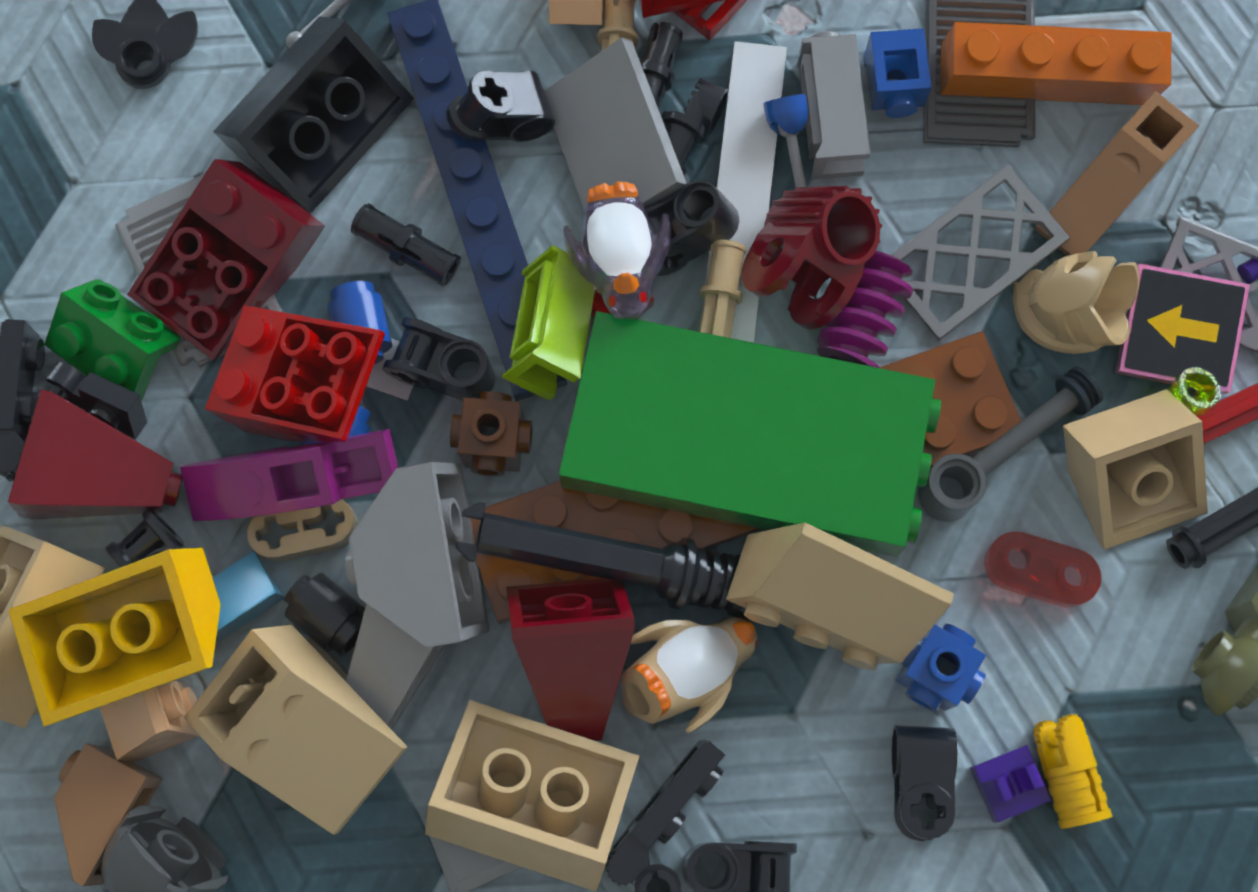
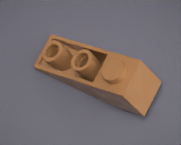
M1155 91L1049 211L1051 216L1070 237L1058 249L1066 256L1088 252L1180 151L1199 125ZM1041 224L1037 225L1035 230L1049 241L1052 237Z

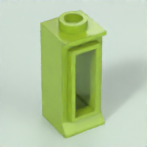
M552 245L522 270V275L526 277L524 279L509 357L513 359L512 367L502 374V378L548 401L555 397L557 374L574 383L581 378L598 269Z

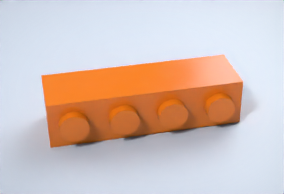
M954 22L941 44L940 95L1033 98L1039 101L1143 105L1155 91L1161 95L1171 86L1172 32Z

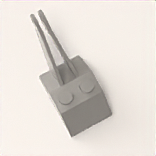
M428 462L396 468L349 537L350 551H347L345 557L346 572L350 583L353 586H357L358 598L366 603L346 682L391 730L445 645L462 642L490 631L477 557L475 562H469L455 548L458 541L475 545L471 518L461 516L462 511L469 508L462 463Z

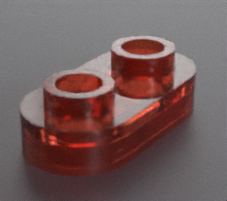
M1013 531L1001 535L990 544L985 553V570L995 585L1002 589L1067 608L1079 606L1092 599L1101 585L1100 568L1090 554L1083 550L1024 532ZM1011 550L1020 551L1025 556L1026 565L1023 569L1015 568L1010 564L1008 555ZM1066 567H1074L1079 571L1081 575L1079 586L1071 585L1066 581L1064 576Z

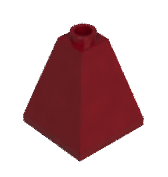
M41 389L8 503L19 517L30 520L142 514L148 508L156 513H162L164 505L176 506L183 479L180 473L174 472L173 462L59 395Z
M602 578L506 587L512 640L546 724L594 741H602L635 630L634 615L623 582Z

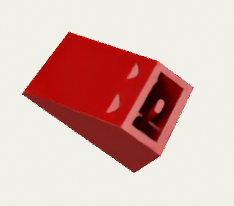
M244 305L205 409L244 432L284 441L346 442L385 333L382 330Z

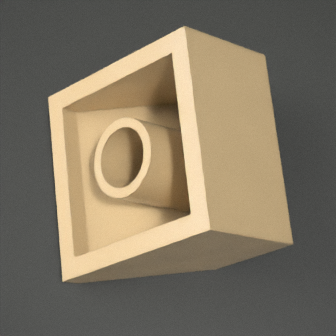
M1167 389L1063 425L1068 472L1098 543L1104 550L1208 513L1202 421Z

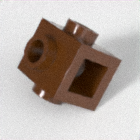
M481 392L478 399L463 398L462 415L453 414L450 427V447L458 448V455L464 467L471 468L472 473L483 476H503L505 471L520 472L521 454H530L533 421L525 420L521 402L512 401V396L500 392ZM480 426L499 427L498 431L490 436L480 433Z

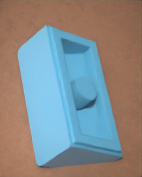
M255 551L213 577L221 603L216 643L285 598Z

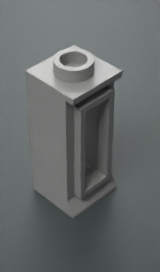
M825 31L817 33L810 38H802L797 66L800 67L802 94L806 95L809 110L806 135L809 159H814L810 179L861 176L865 171L863 159L870 157V146L856 34L840 35L837 32Z

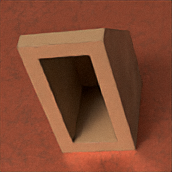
M85 743L81 751L76 750L63 765L59 774V781L62 784L54 796L72 880L83 887L102 885L104 883L101 872L103 855L113 832L129 811L139 805H148L163 780V778L134 762L116 760L114 751L105 746Z

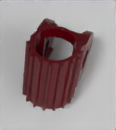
M848 186L796 187L795 191H783L781 198L773 200V205L766 214L764 228L757 234L745 258L741 274L743 286L754 295L765 297L772 295L780 289L784 291L791 280L796 285L787 310L790 312L793 321L809 330L820 328L832 321L851 299L863 275L865 262L874 256L880 243V228L883 225L879 222L877 215L880 210L875 209L871 203L872 196L862 195L861 188H849ZM831 278L823 296L816 299L820 287L826 280Z

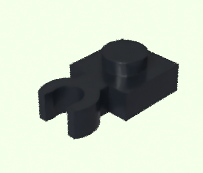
M58 361L45 378L46 382L55 385V388L52 390L53 393L85 409L89 414L133 439L138 437L147 424L139 394L92 372L85 377L74 367Z

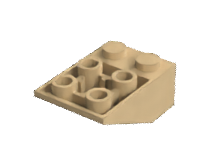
M293 625L251 629L184 717L221 760L333 835L341 831L408 748Z

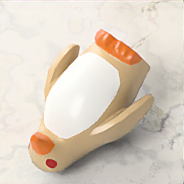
M743 617L724 618L717 623L700 625L688 620H665L650 625L634 634L631 644L657 641V643L622 674L621 683L625 710L647 723L654 724L699 707L698 713L689 722L685 731L689 734L698 730L720 711L731 690L733 676L740 665L751 658L756 650L758 637L752 622Z

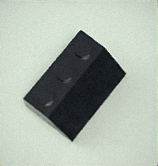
M319 16L213 132L252 171L311 214L415 98L346 20Z

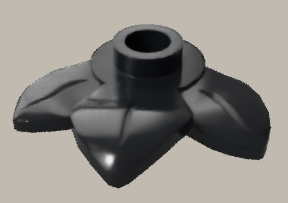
M134 0L128 7L121 22L97 19L94 20L92 27V43L100 57L116 64V70L121 79L127 85L136 89H148L160 84L166 78L170 64L186 56L191 51L198 35V21L193 11L181 12L168 18L164 9L156 0ZM146 60L152 61L146 68L137 70L141 62Z

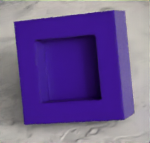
M1028 745L1018 747L969 767L993 823L1001 822L1052 801Z

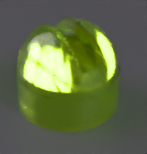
M1201 368L1186 369L1173 381L1169 388V392L1196 416L1207 413L1221 398V388L1218 381L1211 373ZM1189 386L1196 389L1192 397L1187 393Z

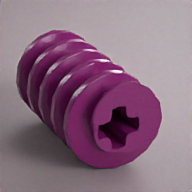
M875 251L874 256L865 262L863 275L847 305L832 321L826 324V328L820 330L817 337L819 347L816 349L818 355L880 368L868 358V355L885 356L889 349L876 337L877 335L884 337H893L897 328L886 320L885 316L900 318L904 314L905 308L894 300L893 297L901 299L911 297L914 290L908 283L902 280V277L912 275L913 271L909 265L889 254Z

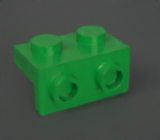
M95 279L61 292L44 346L86 376L92 372L139 394L142 400L159 356L176 349L181 338L166 327L158 317L146 313L122 296L117 288Z

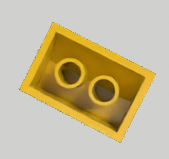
M203 547L169 549L8 609L43 727L212 667L221 603Z

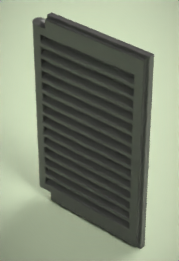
M925 0V40L932 88L924 106V143L1019 147L1021 138L1026 140L1035 139V99L940 95L941 44L954 22L1035 26V0Z

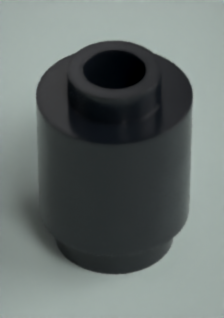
M319 573L313 578H310L308 575L299 578L285 595L284 601L288 604L285 617L326 652L334 650L340 656L346 655L356 645L365 607L324 573Z

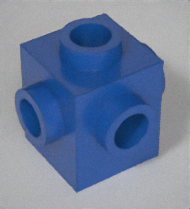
M947 623L943 628L934 624L903 662L900 663L903 667L895 681L906 687L905 695L920 706L936 712L938 708L946 711L958 706L960 701L969 704L973 700L986 676L985 673L978 670L986 654L973 647L976 640L964 630ZM939 655L956 665L952 675H944L938 670L936 661Z

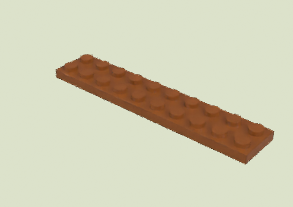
M983 331L880 367L881 369L936 379L932 398L941 400L940 416L935 433L926 432L923 453L932 455L930 469L940 458L946 455L963 454L968 456L984 450L1021 421ZM560 481L485 507V513L657 548H663L670 542L679 543L684 537L693 539L698 548L707 550L763 530L562 488ZM471 518L476 545L480 520ZM478 553L476 555L477 564L499 624L510 621L506 591L508 586L602 579Z

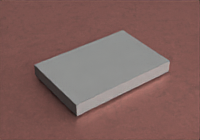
M621 37L544 90L555 119L554 129L588 220L597 208L614 202L634 205L640 210L659 202L687 184L632 41ZM617 181L632 183L636 186L639 194L637 197H613L590 203L587 202L588 190L603 183L609 186L614 185Z

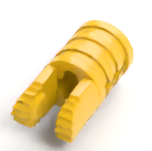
M1069 714L1058 718L1057 723H1054L1053 720H1045L1035 724L1033 736L1037 745L1044 777L1048 781V790L1053 798V807L1059 818L1058 824L1060 829L1090 824L1113 817L1106 801L1108 800L1106 792L1103 791L1101 784L1103 782L1100 774H1098L1096 759L1081 717H1078L1077 714Z

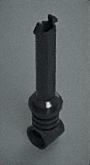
M479 502L462 511V517L480 520L476 545L458 541L455 546L469 562H475L478 553L654 588L659 598L666 599L671 608L680 609L686 604L694 605L697 602L702 607L708 608L711 605L713 609L717 610L725 608L729 615L750 620L744 616L746 608L726 600L741 555H736L735 557L727 553L720 555L719 552L709 550L706 553L705 549L698 548L693 539L684 537L679 543L670 542L663 548H657L485 513L486 503Z

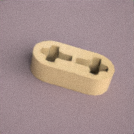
M340 499L332 505L254 516L247 528V539L250 547L264 559L272 562H283L337 550L348 545L349 537L358 525V519L354 510L343 499ZM332 509L338 517H345V522L336 525V534L333 536H329L322 528L308 530V525L324 521L326 517L325 511ZM275 521L283 529L298 528L297 533L282 536L280 538V547L276 549L269 542L262 540V535L270 533V523Z

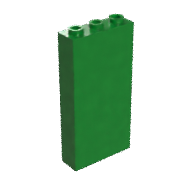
M596 311L559 471L561 487L764 530L807 523L862 550L898 557L905 549L907 542L915 544L920 529L922 509L913 508L916 487L925 488L931 467L932 455L923 453L926 432L935 433L940 416L941 400L932 398L936 379Z

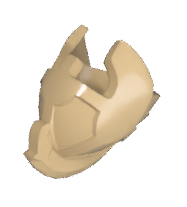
M1089 251L1060 258L1044 271L1039 269L1029 271L1020 282H1014L1013 287L1014 310L1021 329L1039 345L1062 353H1088L1097 351L1103 346L1123 344L1127 341L1130 334L1129 322L1125 314L1134 305L1138 294L1139 271L1135 262H1127L1113 267L1117 262L1115 257H1098L1097 252Z

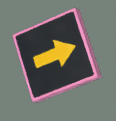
M1138 264V294L1134 305L1126 312L1130 334L1127 341L1120 345L1115 374L1224 395L1230 393L1250 284Z

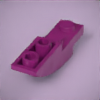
M390 429L348 436L346 442H316L295 447L287 445L186 464L180 467L193 521H213L303 510L332 505L340 499L379 493L395 469L398 468Z

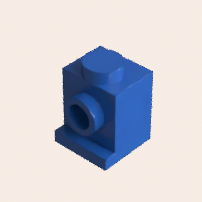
M924 28L870 32L863 58L864 66L867 67L871 109H885L886 116L891 118H903L913 115L917 112L918 107L925 106L932 88Z

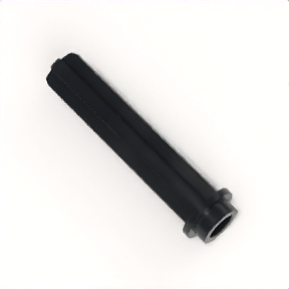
M1258 487L1188 528L1178 526L1173 529L1172 537L1166 541L1167 549L1173 560L1184 569L1191 566L1200 568L1206 564L1207 556L1257 528Z

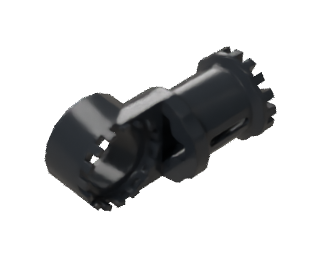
M700 78L698 83H696L694 88L699 91H692L691 95L693 97L688 100L687 103L689 105L685 108L684 114L677 111H664L661 115L684 177L687 173L684 164L694 144L701 143L705 133H712L721 116L729 92L727 88Z

